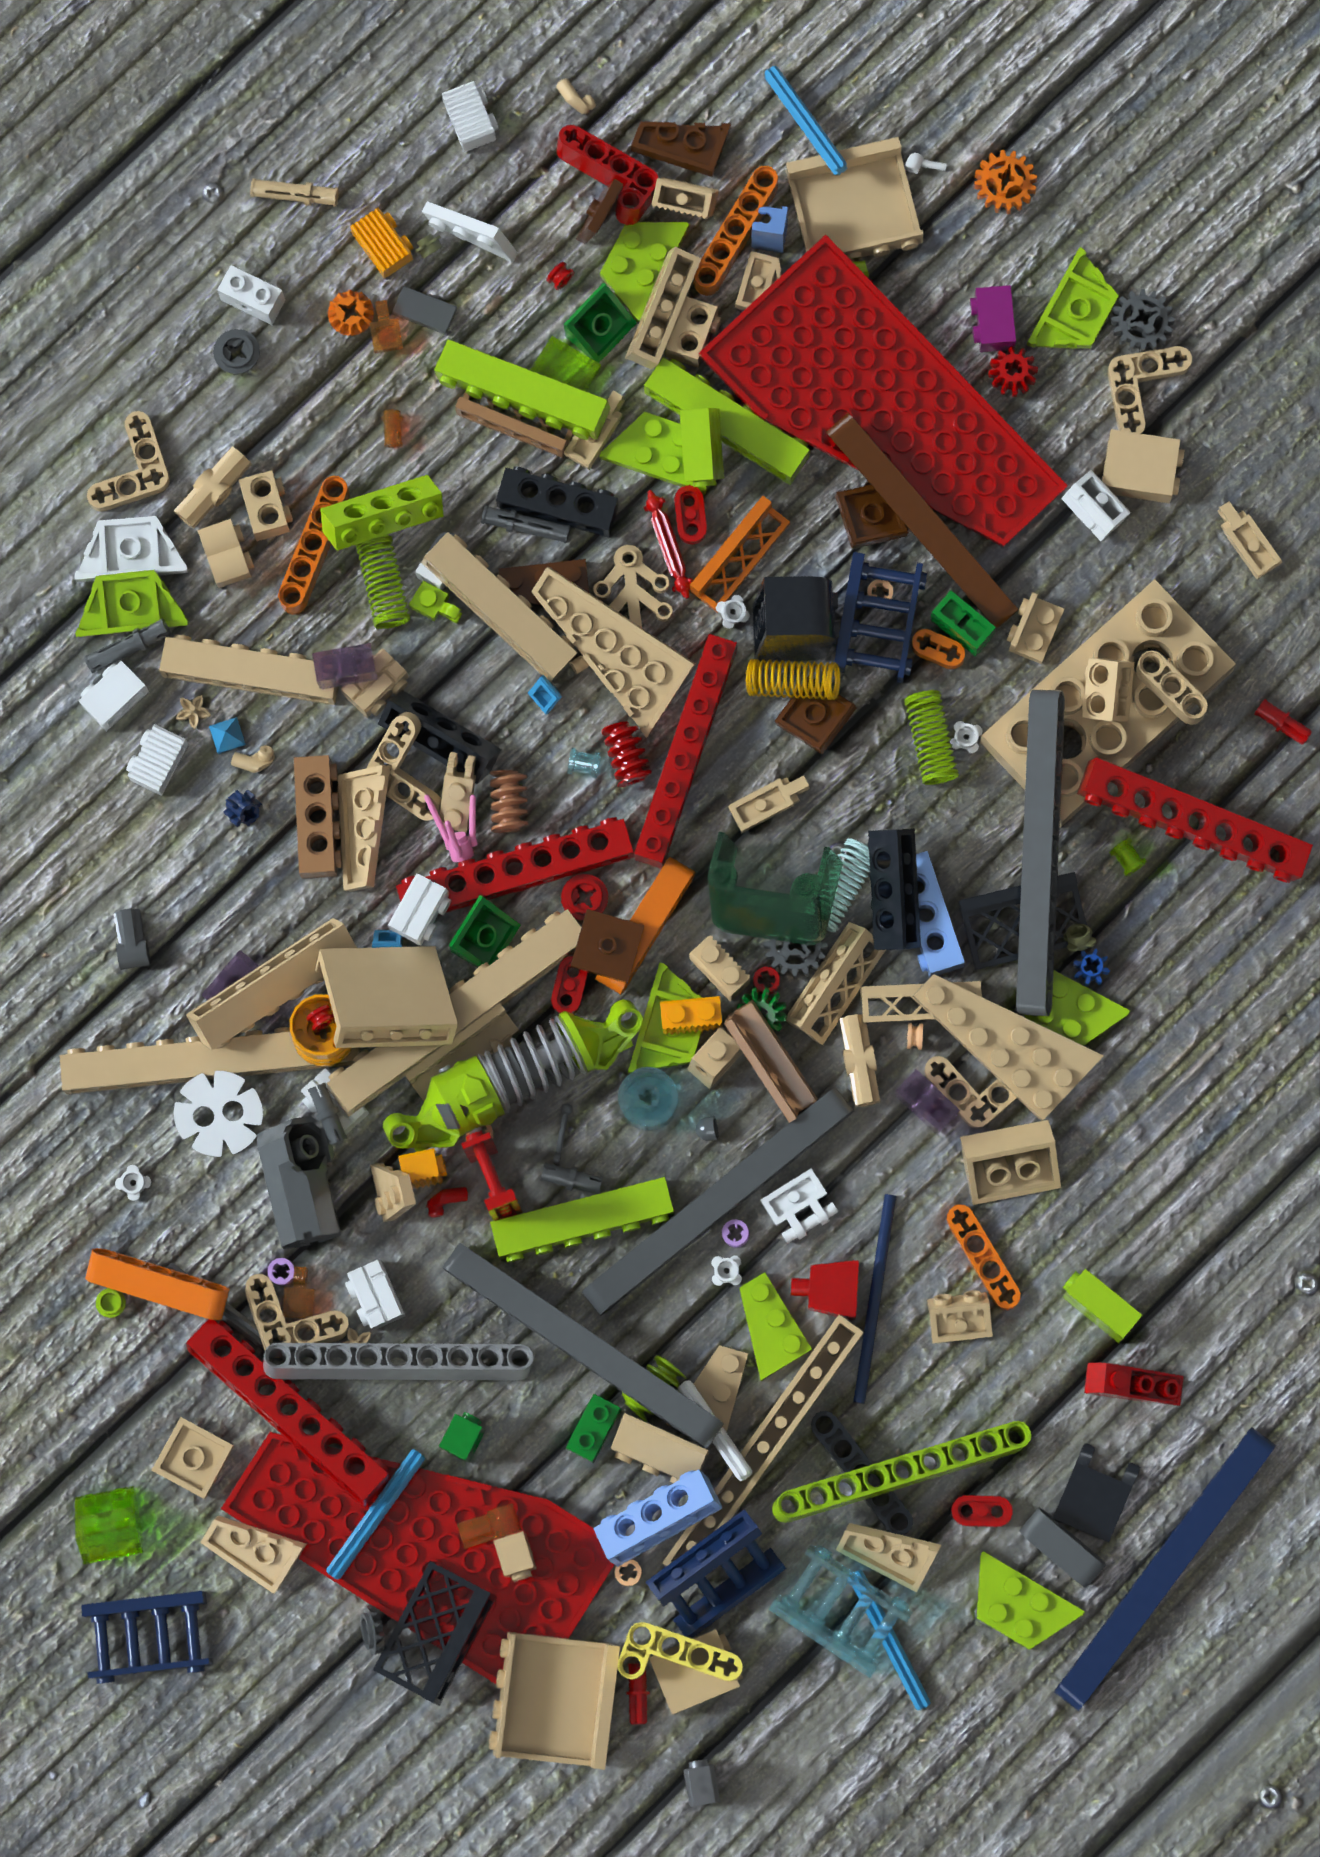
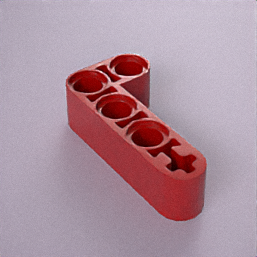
M567 125L560 130L556 148L558 157L606 186L614 179L623 183V188L618 196L615 216L624 225L636 224L652 203L656 181L659 178L658 174L645 164L576 125Z

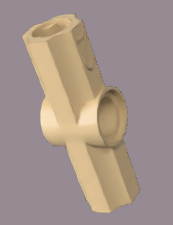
M232 446L212 469L205 470L194 483V489L183 499L174 512L188 526L194 529L214 506L221 505L232 491V486L252 465L251 462Z
M862 1014L839 1018L845 1048L843 1050L847 1076H850L855 1107L880 1103L875 1071H877L873 1045H870L867 1023H863Z

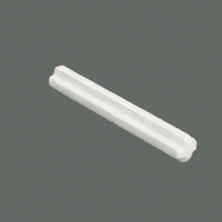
M687 1380L678 1386V1392L714 1415L691 1381ZM722 1427L712 1442L736 1478L743 1481L751 1476L752 1469Z

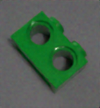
M951 590L931 613V621L955 641L962 644L974 657L980 653L995 634L996 627Z
M593 1394L566 1449L594 1464L621 1412V1408Z
M466 1412L463 1413L462 1417L455 1414L439 1447L470 1463L486 1432L480 1426L482 1421Z

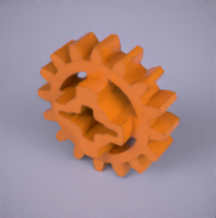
M1001 150L1000 157L997 158L993 153H990L989 163L982 160L980 162L982 170H976L975 178L979 179L974 182V189L980 190L977 194L978 200L986 198L985 207L988 208L992 204L995 205V213H998L1001 207L1005 208L1007 214H1010L1011 207L1013 206L1018 211L1022 210V201L1029 204L1031 202L1029 194H1035L1036 186L1033 184L1037 182V175L1031 174L1034 169L1033 164L1026 166V156L1017 159L1016 151H1012L1010 156H1006L1005 151ZM1015 168L1020 171L1023 177L1017 174ZM1009 173V182L1002 191V182ZM988 187L993 188L994 192L996 193V196L993 193H991Z

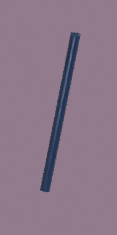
M890 1194L884 1195L853 1399L854 1403L865 1404L894 1216L896 1196Z

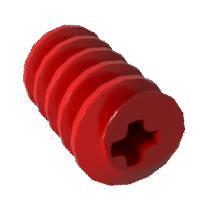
M628 721L614 723L601 730L602 735L608 736L604 740L605 746L612 747L608 751V756L615 758L611 762V766L614 769H619L614 773L615 779L622 780L617 785L618 787L634 785L652 774L651 770H642V767L649 763L648 759H639V755L645 752V748H636L635 746L642 741V737L632 736L634 732L639 730V727L629 726Z

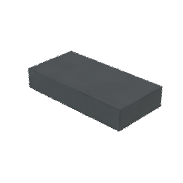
M403 286L392 313L395 316L447 335L457 312V306Z

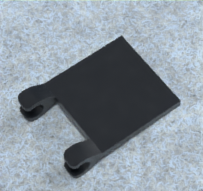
M1085 1443L1082 1446L1053 1518L1109 1542L1138 1476L1140 1467L1134 1463H1129L1121 1481L1091 1469L1088 1465L1095 1448Z

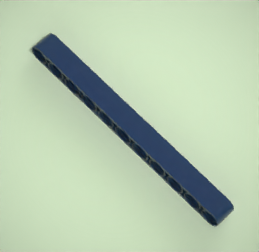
M1253 1427L1247 1431L1054 1691L1055 1694L1077 1711L1083 1707L1276 1447L1273 1442Z

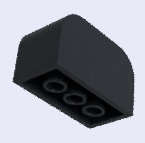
M814 576L763 578L752 605L754 659H758L760 662L765 659L766 663L769 659L772 662L775 660L779 662L782 660L785 662L788 660L791 662L814 661L825 658L829 654L832 646L836 644V639H839V622L834 621V611L838 609V594L833 592L830 579Z

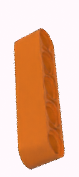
M761 166L753 172L703 255L694 276L695 289L701 295L711 296L719 290L751 237L753 222H760L763 217L762 214L758 213V209L769 207L778 190V174L772 167ZM767 178L772 181V184L768 187H762L758 184V181ZM752 202L758 208L754 211H747L743 206L746 203ZM738 226L744 231L740 235H732L729 233V230L732 227ZM723 250L729 253V256L726 259L720 260L714 254ZM707 274L715 278L709 284L702 283L699 279Z
M329 476L322 483L279 589V601L282 608L289 614H299L306 608L331 547L330 541L322 531V524L318 522V518L321 515L320 508L350 499L347 483L340 476ZM333 487H341L343 489L342 494L338 497L328 495ZM312 540L322 542L320 548L314 551L307 549V545ZM302 566L311 568V572L306 577L296 575L297 570ZM290 593H298L300 595V599L294 604H288L285 600Z
M672 857L668 858L630 919L631 922L644 925L628 983L597 975L595 980L620 995L623 994L692 882L696 871Z
M101 1248L92 1249L85 1277L91 1283L211 1320H221L223 1318L229 1289L221 1284Z

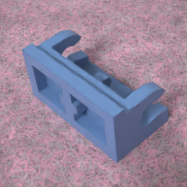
M782 206V209L772 207L759 208L758 213L762 215L768 214L771 217V221L769 223L753 222L752 248L783 253L788 227V207Z

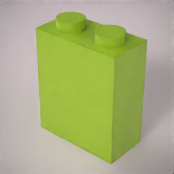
M719 409L679 410L684 480L693 481V487L715 486L716 480L724 479Z
M1087 1269L1081 1274L1075 1271L1062 1287L1067 1291L1063 1298L1117 1343L1122 1341L1142 1316L1141 1313Z

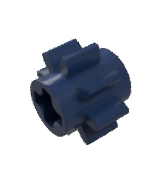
M247 789L244 794L236 790L235 793L225 800L227 809L223 813L230 818V822L236 827H239L241 823L249 827L250 824L260 817L258 807L262 803L255 798L256 795Z

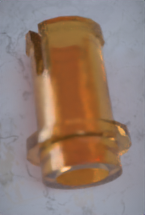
M391 409L383 411L381 421L384 422L385 447L396 448L403 446L401 421L404 420V416L401 415L400 410Z

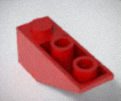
M1088 1363L1084 1393L1180 1406L1183 1376L1111 1363Z

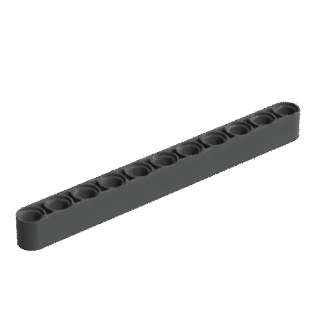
M1031 690L1029 697L1016 1008L1019 1015L1049 1016L1052 1009L1065 698L1062 690Z
M836 1087L831 1089L802 1112L797 1119L786 1125L595 1279L582 1291L583 1295L600 1316L605 1314L854 1112V1109Z
M459 1243L442 1268L456 1279L703 1448L707 1449L723 1427L724 1423L463 1244Z

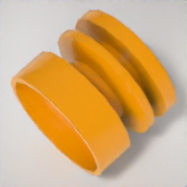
M315 994L303 999L294 1008L290 1017V1034L297 1053L306 1062L315 1066H332L348 1056L352 1049L335 1047L333 1040L337 1027L335 1021L324 1028L327 1032V1038L321 1039L320 1031L314 1032L312 1029L313 1023L306 1020V1017L315 1009L329 1004L331 1007L328 994Z

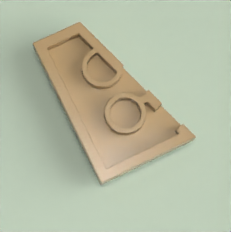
M384 1163L371 1164V1172L377 1193V1198H375L376 1211L378 1215H382L383 1222L396 1220L416 1204L410 1176L400 1170L393 1171L391 1166L385 1167Z
M719 1345L694 1382V1386L716 1418L724 1423L723 1428L727 1433L748 1353Z
M219 1515L213 1520L200 1542L273 1594L279 1590L307 1545Z
M849 1523L836 1551L917 1592L941 1545Z

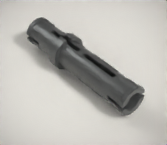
M487 505L484 507L481 519L482 524L506 528V532L512 533L515 530L567 543L571 525L518 514L517 510L511 509L509 512L488 507Z
M162 618L142 629H134L132 634L86 655L84 659L89 670L95 673L134 652L147 650L149 645L170 636L171 632L167 623Z

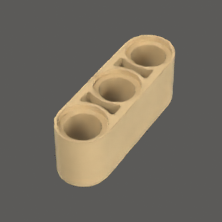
M1146 651L1141 655L1136 666V673L1139 679L1181 721L1189 725L1199 723L1205 716L1208 707L1205 697L1157 651ZM1146 661L1155 662L1158 666V671L1154 673L1145 671L1143 663ZM1167 682L1176 683L1179 687V692L1175 694L1168 693L1164 688V684ZM1191 702L1196 703L1200 707L1201 712L1197 715L1189 714L1186 711L1185 705Z

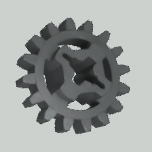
M1141 289L1139 296L1130 291L1128 295L1129 300L1121 297L1119 299L1121 307L1114 306L1112 313L1116 316L1111 318V325L1117 326L1113 330V336H1122L1119 344L1130 343L1129 351L1131 352L1135 346L1140 347V352H1145L1147 346L1151 350H1156L1157 342L1165 345L1167 341L1165 335L1171 336L1173 329L1169 326L1174 325L1175 317L1168 316L1172 313V306L1164 307L1166 298L1162 297L1157 300L1156 291L1147 296L1145 289ZM1130 308L1132 316L1123 321L1124 314ZM1141 317L1143 321L1148 320L1147 325H1144L1142 321L1137 322L1138 318ZM1162 321L1161 329L1155 334L1154 326Z
M798 913L794 914L793 920H789L786 914L783 915L782 924L774 920L772 923L775 931H766V936L771 941L763 942L764 948L771 949V951L765 954L766 960L774 958L771 967L776 969L781 966L782 976H785L788 971H792L793 978H797L799 971H803L806 977L809 976L808 968L810 967L818 970L819 965L816 961H825L826 959L821 950L828 949V943L821 942L826 937V932H817L820 923L815 922L811 925L809 915L804 920H799ZM801 927L803 929L801 931H791L789 928ZM778 937L784 942L783 948L779 953L776 951ZM813 937L816 942L814 954L808 949V943L812 941ZM789 939L796 943L802 941L801 948L803 952L796 948L791 951ZM790 960H801L803 963L790 964L788 962Z

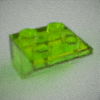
M134 1486L75 1497V1535L83 1564L143 1553V1532Z

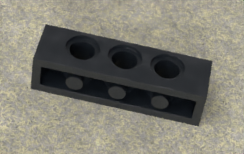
M514 466L513 469L505 467L496 498L497 508L511 511V509L517 510L518 514L571 525L570 528L607 538L610 537L619 507L618 498L614 497V493L604 489H598L597 492L586 489L585 485L572 481L569 484L558 482V478L548 474H542L539 477L530 474L529 470ZM528 487H534L538 490L537 495L532 498H527L522 493ZM555 495H563L566 498L562 505H554L550 502ZM584 502L594 505V509L589 513H583L578 508Z
M401 690L388 701L378 725L388 730L390 724L397 716L404 712H411L421 722V729L413 746L446 766L450 752L458 753L456 771L465 773V762L468 756H475L474 775H476V784L490 774L501 752L500 748L404 690ZM407 721L402 723L404 728L397 736L402 737L409 731V723Z
M915 828L868 831L874 950L921 948Z

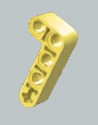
M645 1622L635 1623L631 1626L618 1660L619 1672L627 1679H637L643 1675L651 1654L726 1681L737 1679L743 1669L742 1661L733 1653ZM640 1627L647 1628L651 1633V1639L645 1645H638L633 1638L635 1630ZM670 1637L676 1638L680 1644L678 1653L672 1656L665 1654L662 1648L664 1640ZM696 1648L707 1650L709 1660L705 1665L698 1666L692 1662L691 1654ZM714 1652L721 1654L717 1660L727 1662L729 1658L734 1659V1665L738 1667L737 1672H731L729 1676L724 1675V1669L716 1665L715 1672L708 1670L713 1663ZM631 1656L638 1658L641 1664L640 1670L633 1675L626 1673L623 1668L625 1659Z

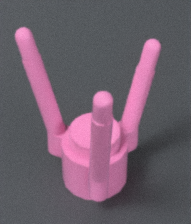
M425 795L424 799L441 833L446 850H449L451 860L453 862H462L471 859L474 856L472 847L478 845L476 839L475 795L470 796L469 836H466L465 832L454 833L448 820L445 821L444 826L430 796Z

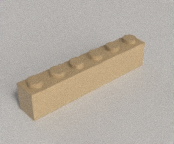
M447 532L424 556L421 563L535 670L551 682L577 654L574 650L575 645L566 636L562 635L560 637L552 630L554 626L545 616H537L531 610L532 605L522 595L517 597L509 589L511 587L510 584L502 576H495L487 569L489 567L488 563L481 556L475 555L474 557L466 549L468 546L462 538L456 534L452 536Z
M175 634L174 638L165 637L159 672L164 678L335 705L341 669L339 665L335 664L334 660L328 658H318V661L306 660V656L297 653H289V657L277 655V651L266 648L260 649V652L250 651L248 646L241 644H232L231 647L220 646V642L211 639H203L202 643L191 641V637Z
M332 918L186 1014L202 1044L212 1051L223 1048L238 1033L252 1029L255 1026V1022L264 1016L273 1015L280 1009L279 1006L288 1000L299 998L304 993V990L312 984L323 982V973H316L315 971L320 949L357 948L345 925Z

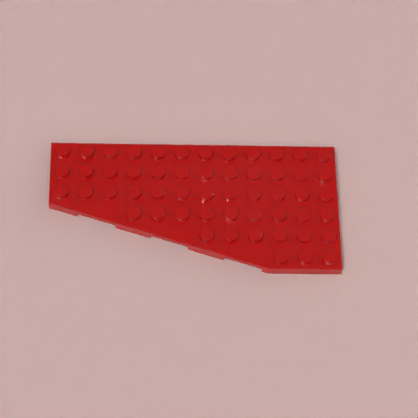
M826 234L699 352V356L756 416L858 470L826 433L829 428L849 413L932 510L1002 547L1006 546L1068 487Z
M269 1432L221 1507V1510L243 1524L307 1544L298 1559L370 1605L375 1606L397 1622L430 1561L494 1594L497 1597L462 1662L494 1684L497 1681L498 1670H503L505 1657H500L502 1639H507L508 1632L569 1639L615 1566L607 1559L593 1527L550 1500L419 1468L343 1576L337 1580L330 1576L326 1569L382 1490L364 1508L282 1434ZM330 1446L326 1448V1452L331 1455L338 1454L342 1450ZM380 1459L388 1467L387 1473L390 1480L401 1464ZM354 1463L349 1466L348 1471L351 1474L357 1475L362 1473L365 1467L360 1463ZM523 1531L527 1535L537 1569L531 1571V1577L514 1582L512 1577L507 1578L503 1574L494 1540ZM434 1570L428 1581L431 1592L447 1588L444 1575ZM450 1579L452 1586L459 1584L458 1582ZM467 1587L453 1590L457 1606L468 1603L474 1591ZM424 1589L422 1595L427 1594L426 1589ZM448 1592L433 1597L437 1613L453 1608ZM428 1599L417 1602L414 1608L417 1620L433 1615ZM465 1609L459 1611L460 1617L462 1616ZM455 1613L439 1617L443 1634L455 1629L457 1625ZM411 1616L408 1619L407 1623L412 1622ZM434 1619L418 1624L422 1638L425 1640L438 1636ZM414 1626L408 1628L414 1633H416ZM450 1637L445 1638L446 1644ZM440 1640L432 1642L433 1645L443 1650Z

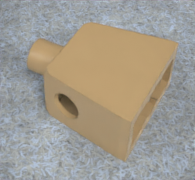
M719 1027L692 1057L687 1070L710 1090L743 1052L730 1032L724 1027Z

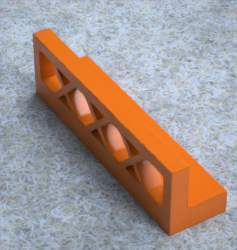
M762 496L690 584V592L716 611L717 603L705 594L706 590L711 585L723 584L724 595L718 602L728 601L790 525V521L773 509L772 502L765 496ZM768 514L781 524L775 532L762 533L761 523ZM758 528L759 534H753ZM769 538L768 541L765 544H763V539ZM759 539L761 548L759 552L755 555L744 556L743 545L747 540ZM740 550L741 556L734 557ZM751 560L745 568V561ZM741 561L742 573L738 577L726 578L725 567L728 563ZM722 572V579H716ZM727 583H733L727 590Z

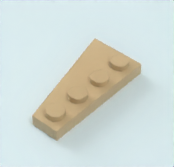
M379 765L337 775L344 891L353 892L374 887L390 766Z

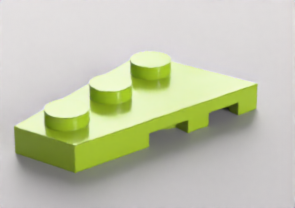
M765 1272L739 1288L760 1381L807 1354L812 1348Z

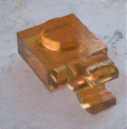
M387 300L376 301L378 322L370 323L374 353L403 349L399 319H390Z
M294 1266V1287H284V1318L305 1319L314 1316L315 1289H307V1267Z

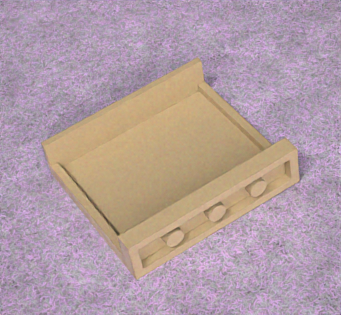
M899 137L839 150V153L847 163V170L838 176L832 173L820 155L786 163V175L806 252L825 234L852 262H858L862 260V257L869 255L882 257L888 255L891 250L902 248L904 251L912 250L923 243V230H920L901 156Z
M436 946L320 949L315 971L316 973H323L337 1026L333 1039L336 1048L453 1044L458 1023Z
M508 1632L507 1639H502L500 1657H505L503 1670H498L496 1687L501 1688L500 1700H495L493 1705V1719H497L496 1731H491L489 1737V1749L493 1750V1755L496 1758L510 1757L591 1766L594 1769L605 1770L620 1646L612 1643Z

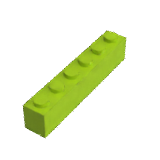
M449 339L434 369L439 383L447 388L455 389L457 386L465 389V392L471 397L481 399L483 396L491 399L494 405L502 409L512 407L519 410L518 413L528 419L534 420L535 417L546 420L545 423L548 426L561 430L562 427L572 430L573 435L584 440H588L589 437L595 440L598 439L611 409L607 399Z
M664 357L661 359L659 365H657L644 384L646 395L680 415L679 410L719 409L722 443L787 484H792L810 457V449L807 448L808 444L805 441L786 435L778 427L756 416L747 405H744V407L734 402V397L722 389L718 392L709 386L710 382L701 375L696 374L693 376L686 372V367L675 359L669 361Z
M665 1177L492 1221L490 1224L500 1260L506 1259L507 1263L524 1259L523 1254L535 1251L536 1255H542L552 1252V1246L564 1244L565 1248L580 1245L583 1238L593 1236L594 1240L604 1239L612 1236L611 1231L622 1229L623 1233L635 1231L641 1228V1223L649 1221L652 1222V1225L666 1223L669 1221V1216L674 1215V1210Z

